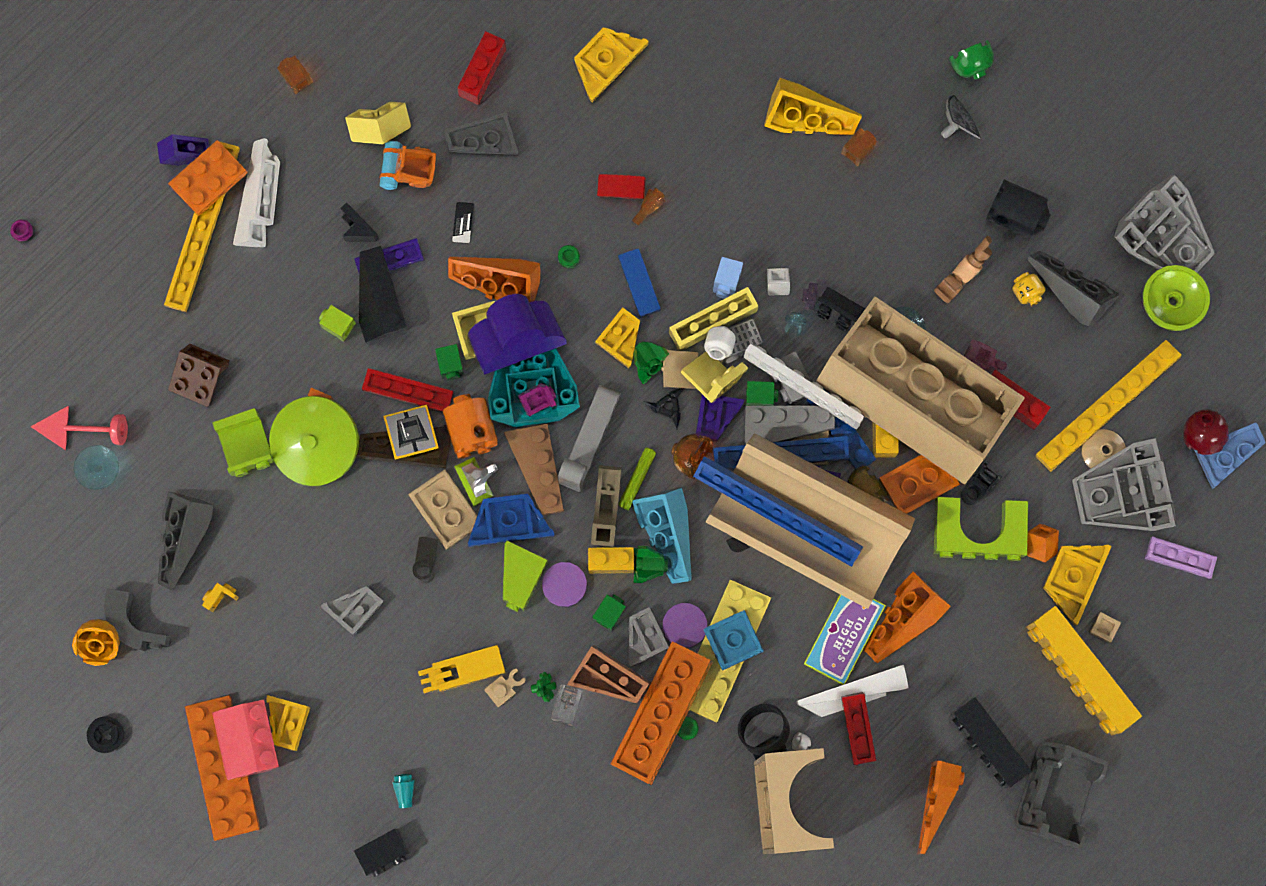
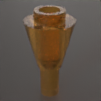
M654 188L653 191L648 189L640 207L641 210L632 221L639 226L647 215H650L666 202L663 199L665 195L657 188Z

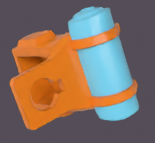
M388 141L385 143L382 171L379 176L380 187L386 190H393L397 188L398 182L408 183L409 186L418 188L429 187L432 184L436 153L431 152L430 149L420 147L406 149V146L398 141Z

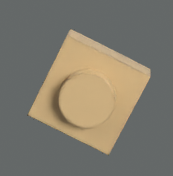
M1100 612L1089 633L1107 643H1111L1121 622Z

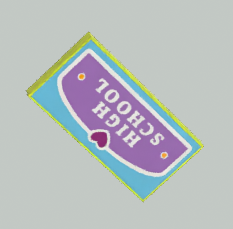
M839 595L804 665L841 685H845L886 605L873 599L867 609Z

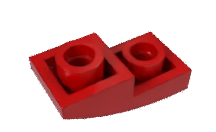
M599 174L597 196L644 199L646 177Z

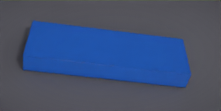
M639 248L618 255L639 317L661 311Z

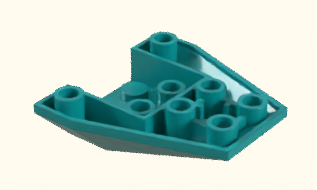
M556 348L494 371L488 395L491 420L513 427L556 422L580 407L577 385ZM540 383L548 387L550 386L556 395L554 399L556 406H548L528 416L518 395Z

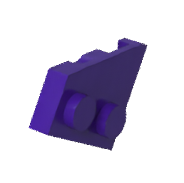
M702 394L695 438L718 441L743 406L744 399L720 396L711 403Z

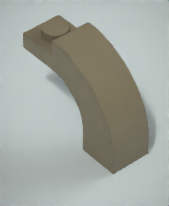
M599 465L591 538L592 545L614 547L622 467Z

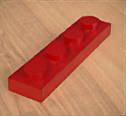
M370 368L367 369L362 386V391L417 406L427 405L428 409L443 412L445 408L451 405L454 395L452 390Z

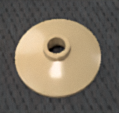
M1101 429L1082 445V457L1085 464L1091 469L1125 449L1126 445L1117 433ZM1102 447H1108L1109 453H1103Z

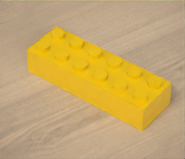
M1056 606L1047 610L1026 626L1029 630L1027 632L1029 637L1035 643L1039 642L1043 648L1041 650L1043 655L1049 661L1053 660L1057 665L1056 671L1063 679H1068L1071 683L1070 688L1077 697H1082L1086 702L1085 708L1092 716H1097L1100 720L1099 726L1106 734L1110 733L1112 736L1122 733L1142 717L1137 708Z

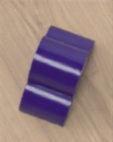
M522 294L508 295L494 302L487 310V318L475 324L468 332V341L484 375L567 344L566 338L549 304L545 301L529 302L527 297Z

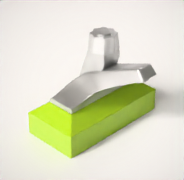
M472 457L454 466L474 507L482 504L483 499L494 498L486 480L498 470L495 463L480 468L475 457Z

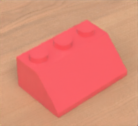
M264 700L244 703L212 713L227 780L268 772L279 767Z

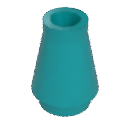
M412 774L394 775L392 784L399 808L413 807L412 799L415 779H412Z

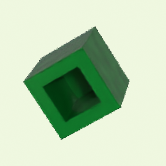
M457 344L435 349L442 379L455 380L460 378V375L464 374Z
M747 381L746 406H773L774 402H778V389H774V382Z
M614 594L612 597L606 595L593 615L592 620L612 632L626 610V606L623 605L625 601Z

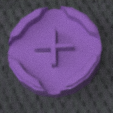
M560 562L552 565L546 571L542 579V589L550 603L558 607H570L583 599L587 589V580L584 572L578 566L570 562Z
M680 603L674 605L666 612L662 630L670 643L673 641L685 648H691L703 640L705 636L703 629L707 627V620L699 607L691 603Z

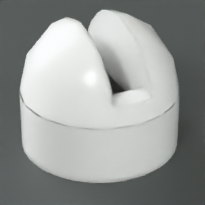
M796 733L792 740V749L796 751L809 750L808 746H811V739L803 733Z

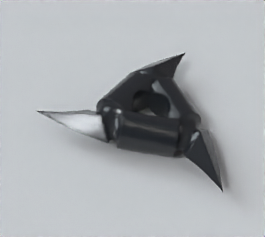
M684 388L668 392L669 394H666L657 403L645 401L644 403L654 412H659V414L669 418L672 417L677 429L681 415L679 413L680 408L677 397ZM668 402H670L673 405L672 409L670 410L664 407V405Z

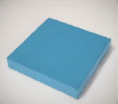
M745 610L703 629L722 671L764 652Z

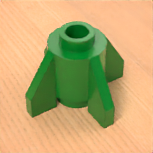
M645 341L640 342L635 347L633 352L634 363L637 367L638 378L642 384H646L651 375L661 371L663 361L669 355L665 347Z
M648 546L634 548L635 572L633 583H644L656 577H662L663 573L667 572L668 559H664L663 554Z

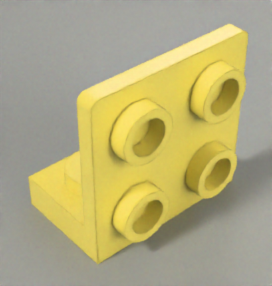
M704 352L684 367L681 373L713 403L738 383L748 370V367L742 362L736 367L732 365L727 369L719 360L711 358L707 352Z

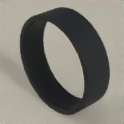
M759 704L750 708L743 714L738 724V736L749 752L760 756L780 750L787 742L790 734L787 718L778 707L771 704ZM765 712H773L783 718V730L775 742L765 747H752L745 742V729L751 719Z

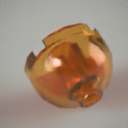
M687 434L678 443L673 445L671 454L673 455L674 466L679 473L695 479L693 476L704 456L707 457L708 452L712 453L713 442L711 438L700 434Z

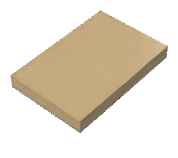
M445 469L408 494L446 550L471 534L477 514Z

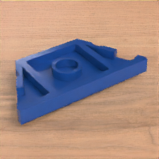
M528 494L487 498L482 501L467 545L468 547L505 543L506 541L513 542L554 537V531L550 529L543 515L535 507Z

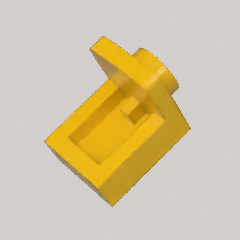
M216 583L212 590L209 589L202 599L204 601L202 606L214 612L225 594L236 601L239 597L234 594L236 589L227 583L223 586Z

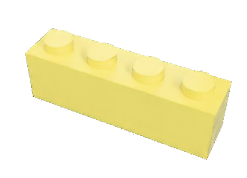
M747 287L669 327V335L678 351H683L706 339L707 333L711 328L718 326L729 327L757 313L758 304Z

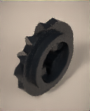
M108 716L95 719L87 730L88 744L93 750L100 753L113 752L121 746L122 739L124 738L121 724L118 720ZM98 729L104 731L110 729L109 735L113 740L104 739L101 741L102 734Z

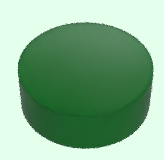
M565 245L559 250L558 261L561 266L573 268L579 263L580 254L576 247Z
M685 717L677 735L683 740L693 739L699 731L696 720L691 717Z

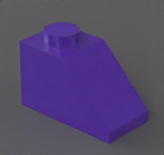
M171 134L157 143L160 164L176 166L190 164L209 147V141L207 138Z

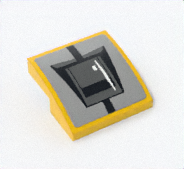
M427 405L383 416L395 460L439 448Z

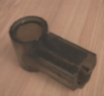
M426 536L419 537L416 560L412 569L416 580L420 583L427 584L434 579L438 539ZM428 567L429 573L426 576L421 577L418 575L420 568Z

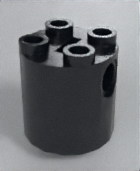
M1004 179L986 220L1030 239L1032 235L1042 230L1044 231L1051 214L1047 205L1048 198Z

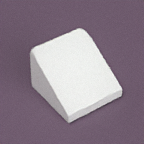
M789 268L767 269V293L769 296L790 294Z

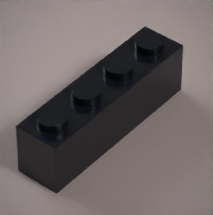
M976 697L970 699L951 714L953 717L951 720L952 724L958 731L962 730L965 733L967 744L973 750L976 748L981 754L979 757L980 761L987 769L990 767L995 773L993 777L1000 787L1010 788L1032 772Z

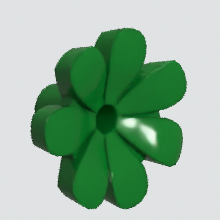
M543 672L539 674L540 679L537 680V684L531 685L532 693H537L538 697H542L544 702H550V699L554 698L552 690L556 689V683L551 682L552 676L550 673Z

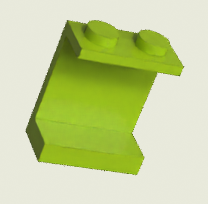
M256 408L212 422L215 431L218 433L229 467L227 470L231 476L242 477L247 475L249 470L255 468L257 470L270 467V463L274 462L265 430Z

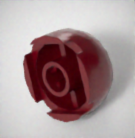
M1210 409L1199 410L1193 413L1184 425V442L1190 450L1191 448L1197 450L1198 454L1212 455L1220 452L1229 441L1228 423L1216 411Z

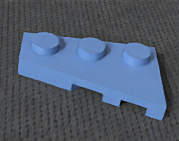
M1256 422L1229 433V441L1220 452L1212 455L1198 454L1197 450L1194 451L1211 488L1214 489L1266 442Z

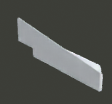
M265 138L253 143L233 245L266 247V225H273L280 161L276 155L271 154L267 147L268 140Z
M904 665L796 701V704L820 717H824L843 710L841 696L863 692L866 702L887 696L886 692L908 689Z

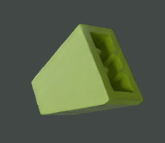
M506 541L504 549L503 600L507 603V608L518 612L519 609L524 611L548 561L509 541Z

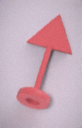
M69 406L31 426L64 450H66L67 431L109 432L110 439L115 445H124L128 433L127 419L124 414L114 415L111 419L110 427L68 425Z

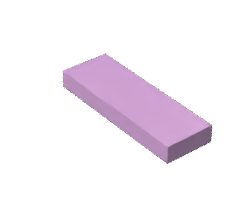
M1152 536L1145 559L1211 579L1217 556Z

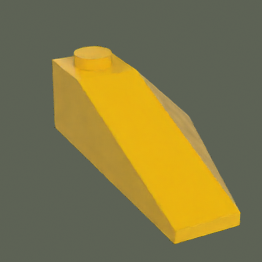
M779 78L771 96L764 126L783 133L805 131V134L826 132L827 134L854 135L862 114L801 84Z

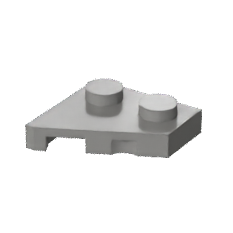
M365 586L336 600L326 602L320 607L354 636L384 601Z
M650 607L629 617V667L639 664L669 648Z

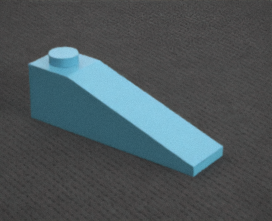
M682 488L634 499L633 506L637 521L641 528L646 529L651 538L648 540L651 547L655 546L657 551L664 555V559H668L666 574L671 583L692 580L688 508Z

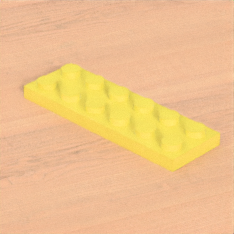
M730 580L710 625L745 610L756 633L771 597ZM705 635L697 654L710 659L713 663L689 711L717 723L743 662L722 671Z

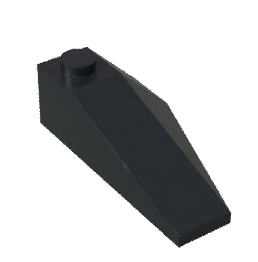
M381 246L360 252L359 324L365 343L408 330Z

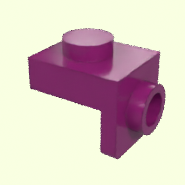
M542 383L518 395L528 416L548 406H556L554 401L556 395L553 389Z

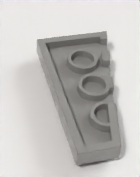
M746 406L745 445L754 433L773 443L794 440L798 437L810 436L835 429V416L820 406Z

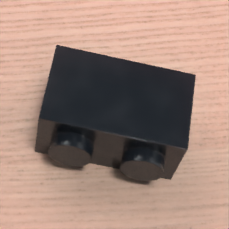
M393 829L354 850L366 876L372 874L373 877L386 871L384 867L391 863L396 866L406 861L405 856L410 854L397 829Z

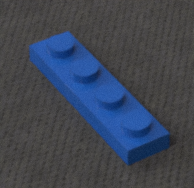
M809 399L806 400L809 406H819ZM835 416V429L830 430L829 434L831 437L848 436L850 455L848 461L858 473L876 461V458L855 428Z

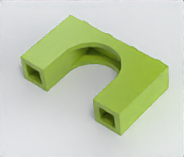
M937 497L935 500L934 554H939V557L953 558L954 554L962 555L963 559H975L976 556H984L985 560H998V557H1007V561H1021V558L1027 555L1028 501L1005 500L1002 503V526L998 538L991 543L980 544L968 539L961 529L960 498Z

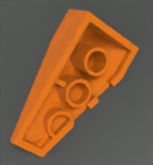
M449 257L448 278L471 290L477 289L486 294L485 297L490 300L493 298L499 300L512 294H522L527 297L529 302H533L536 299L540 285V263L522 259Z
M939 760L931 763L918 854L926 853L958 791L959 785H963L964 772H961L962 766Z

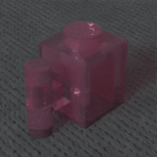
M971 340L964 357L988 371L990 366L999 370L1007 368L1006 362L995 358L997 350L980 341Z

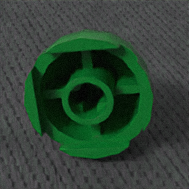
M989 40L985 41V46H982L980 42L958 52L959 55L956 59H954L953 55L950 56L949 61L954 71L965 78L973 77L974 80L985 76V71L994 62V53Z

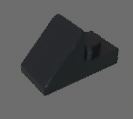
M347 202L340 208L343 214L341 218L351 227L343 235L346 242H376L379 239L377 233Z

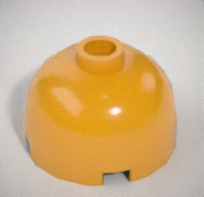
M92 619L83 623L76 631L72 647L75 655L83 658V662L94 666L105 665L109 663V660L116 657L120 640L118 632L112 624L106 620Z

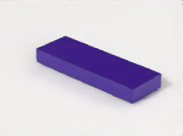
M417 238L382 249L389 271L424 260ZM357 257L354 260L359 272L360 257Z

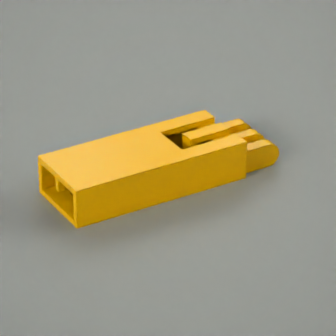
M498 645L432 663L431 668L418 671L419 676L426 674L429 676V678L420 680L421 685L431 683V687L423 689L424 694L436 690L443 692L506 673ZM457 668L459 677L444 681V678L452 676L450 669Z

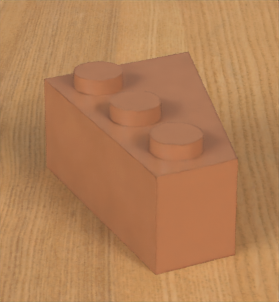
M593 645L567 685L638 703L651 682Z

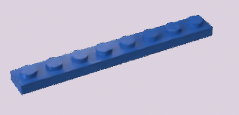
M705 456L693 476L851 567L863 548L860 544Z

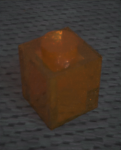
M295 55L291 58H285L277 67L280 76L294 94H297L312 83L309 73Z
M860 128L843 146L842 154L858 167L875 149L877 143L875 136L868 130L864 131Z

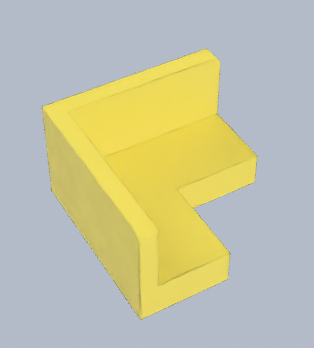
M388 102L376 110L358 109L345 117L352 142L385 144L411 128L406 104L401 102Z
M495 301L452 313L465 360L476 358L468 341V332L475 324L487 318V310Z

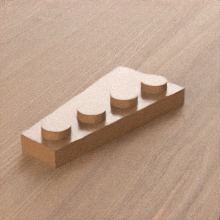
M548 424L505 431V437L541 514L544 516L564 512Z

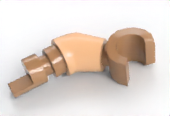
M986 236L975 248V252L966 255L953 270L952 275L949 274L934 289V292L943 301L950 303L963 289V285L968 283L982 270L984 260H987L992 255V251L988 247L992 243L990 236Z

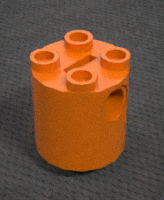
M463 394L453 398L454 404L445 408L443 415L454 452L457 454L458 459L471 456L470 453L478 452V455L490 452L492 447L498 445V438L493 422L490 419L486 399L479 397L471 398L470 394Z

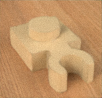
M518 669L512 670L507 680L501 675L484 689L498 708L516 694L512 689L513 687L522 686L526 682L525 678L518 682L514 680V675L519 672Z

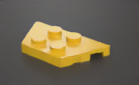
M603 27L574 57L581 80L592 103L648 46L649 41L647 39H637L630 37V34L616 33L614 30Z
M1110 545L1060 547L1043 586V589L1076 626L1079 624L1112 547Z

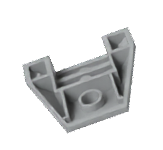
M1175 175L1170 176L1148 190L1118 222L1114 236L1128 253L1158 270L1166 266L1179 265L1198 272L1215 254L1189 191Z
M1156 438L1133 443L1072 480L1081 524L1146 531L1176 527L1174 503L1164 460Z

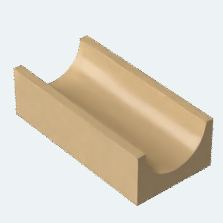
M877 297L873 298L838 345L816 380L825 390L839 396L847 405L858 408L862 415L963 484L967 483L985 459L1025 399V397Z
M754 433L743 449L741 458L733 473L860 544L863 548L851 567L723 493L707 518L706 523L868 609L893 559L911 532L915 518Z
M824 748L766 753L754 761L763 854L834 848L833 838L818 837L803 829L794 818L789 803L790 787L796 774L803 767L810 766L824 759Z

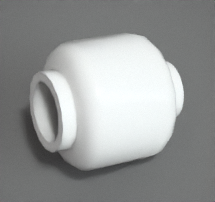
M726 326L711 328L705 340V351L715 360L729 357L735 345V335Z

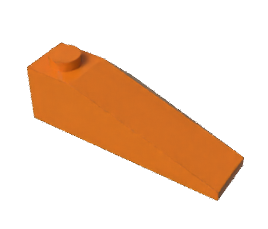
M914 571L897 588L894 594L897 597L891 607L887 606L884 612L886 616L882 624L876 626L864 648V651L876 663H879L934 625L951 607Z

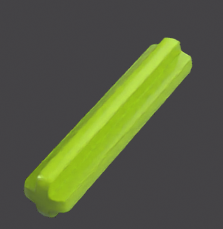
M647 447L644 449L618 503L619 507L624 510L631 508L633 500L654 460L656 452L653 449Z

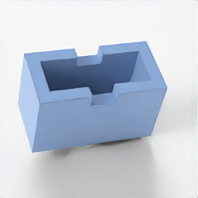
M725 257L721 258L713 287V293H717L716 296L725 299L736 293L743 262Z

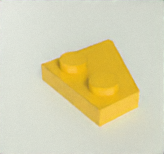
M622 307L595 343L627 368H630L640 320Z
M267 695L266 699L270 708L271 716H269V720L273 729L272 738L274 745L297 751L310 707Z

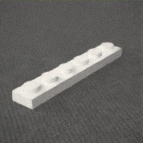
M750 344L744 354L746 360L856 430L858 429L864 418L858 408L854 406L849 407L835 394L830 395L817 382H810L805 379V376L800 371L791 370L786 367V364L781 359L769 356L762 347Z

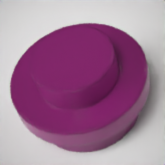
M17 220L12 224L10 233L15 240L23 242L32 236L33 227L26 220Z

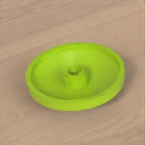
M308 396L290 402L277 414L271 426L269 444L273 460L284 475L303 485L320 486L334 482L351 468L358 452L359 435L352 416L342 405L326 397Z

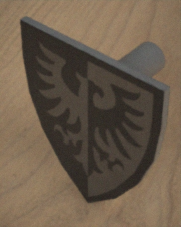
M955 95L950 96L946 102V115L950 125L941 132V135L947 139L957 129L961 128L974 137L981 139L975 122L963 104Z

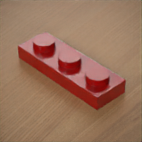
M862 692L841 696L853 765L876 761L865 694Z

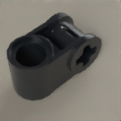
M986 462L972 476L970 482L961 492V498L967 505L977 504L1002 478L1001 475H996L990 470ZM968 489L976 490L978 497H970Z

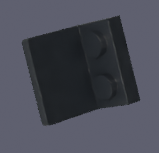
M828 286L822 296L817 299L814 311L817 312L816 315L825 321L831 320L836 323L835 326L844 332L850 331L865 310L864 307Z

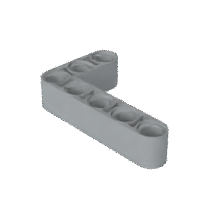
M601 384L599 385L569 459L565 458L559 471L558 479L560 485L578 492L582 491L621 392Z

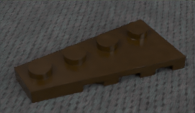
M444 425V427H434L439 448L395 460L387 431L360 434L357 458L446 469L451 438L447 425Z

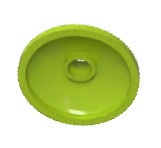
M1179 265L1163 267L1153 273L1144 286L1142 297L1145 311L1154 323L1164 329L1172 331L1190 329L1205 317L1209 309L1210 293L1207 284L1197 272L1188 267ZM1169 299H1174L1176 305L1170 304Z

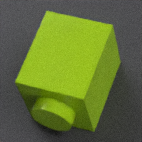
M332 305L328 309H324L319 317L321 328L342 341H345L356 324L354 318Z

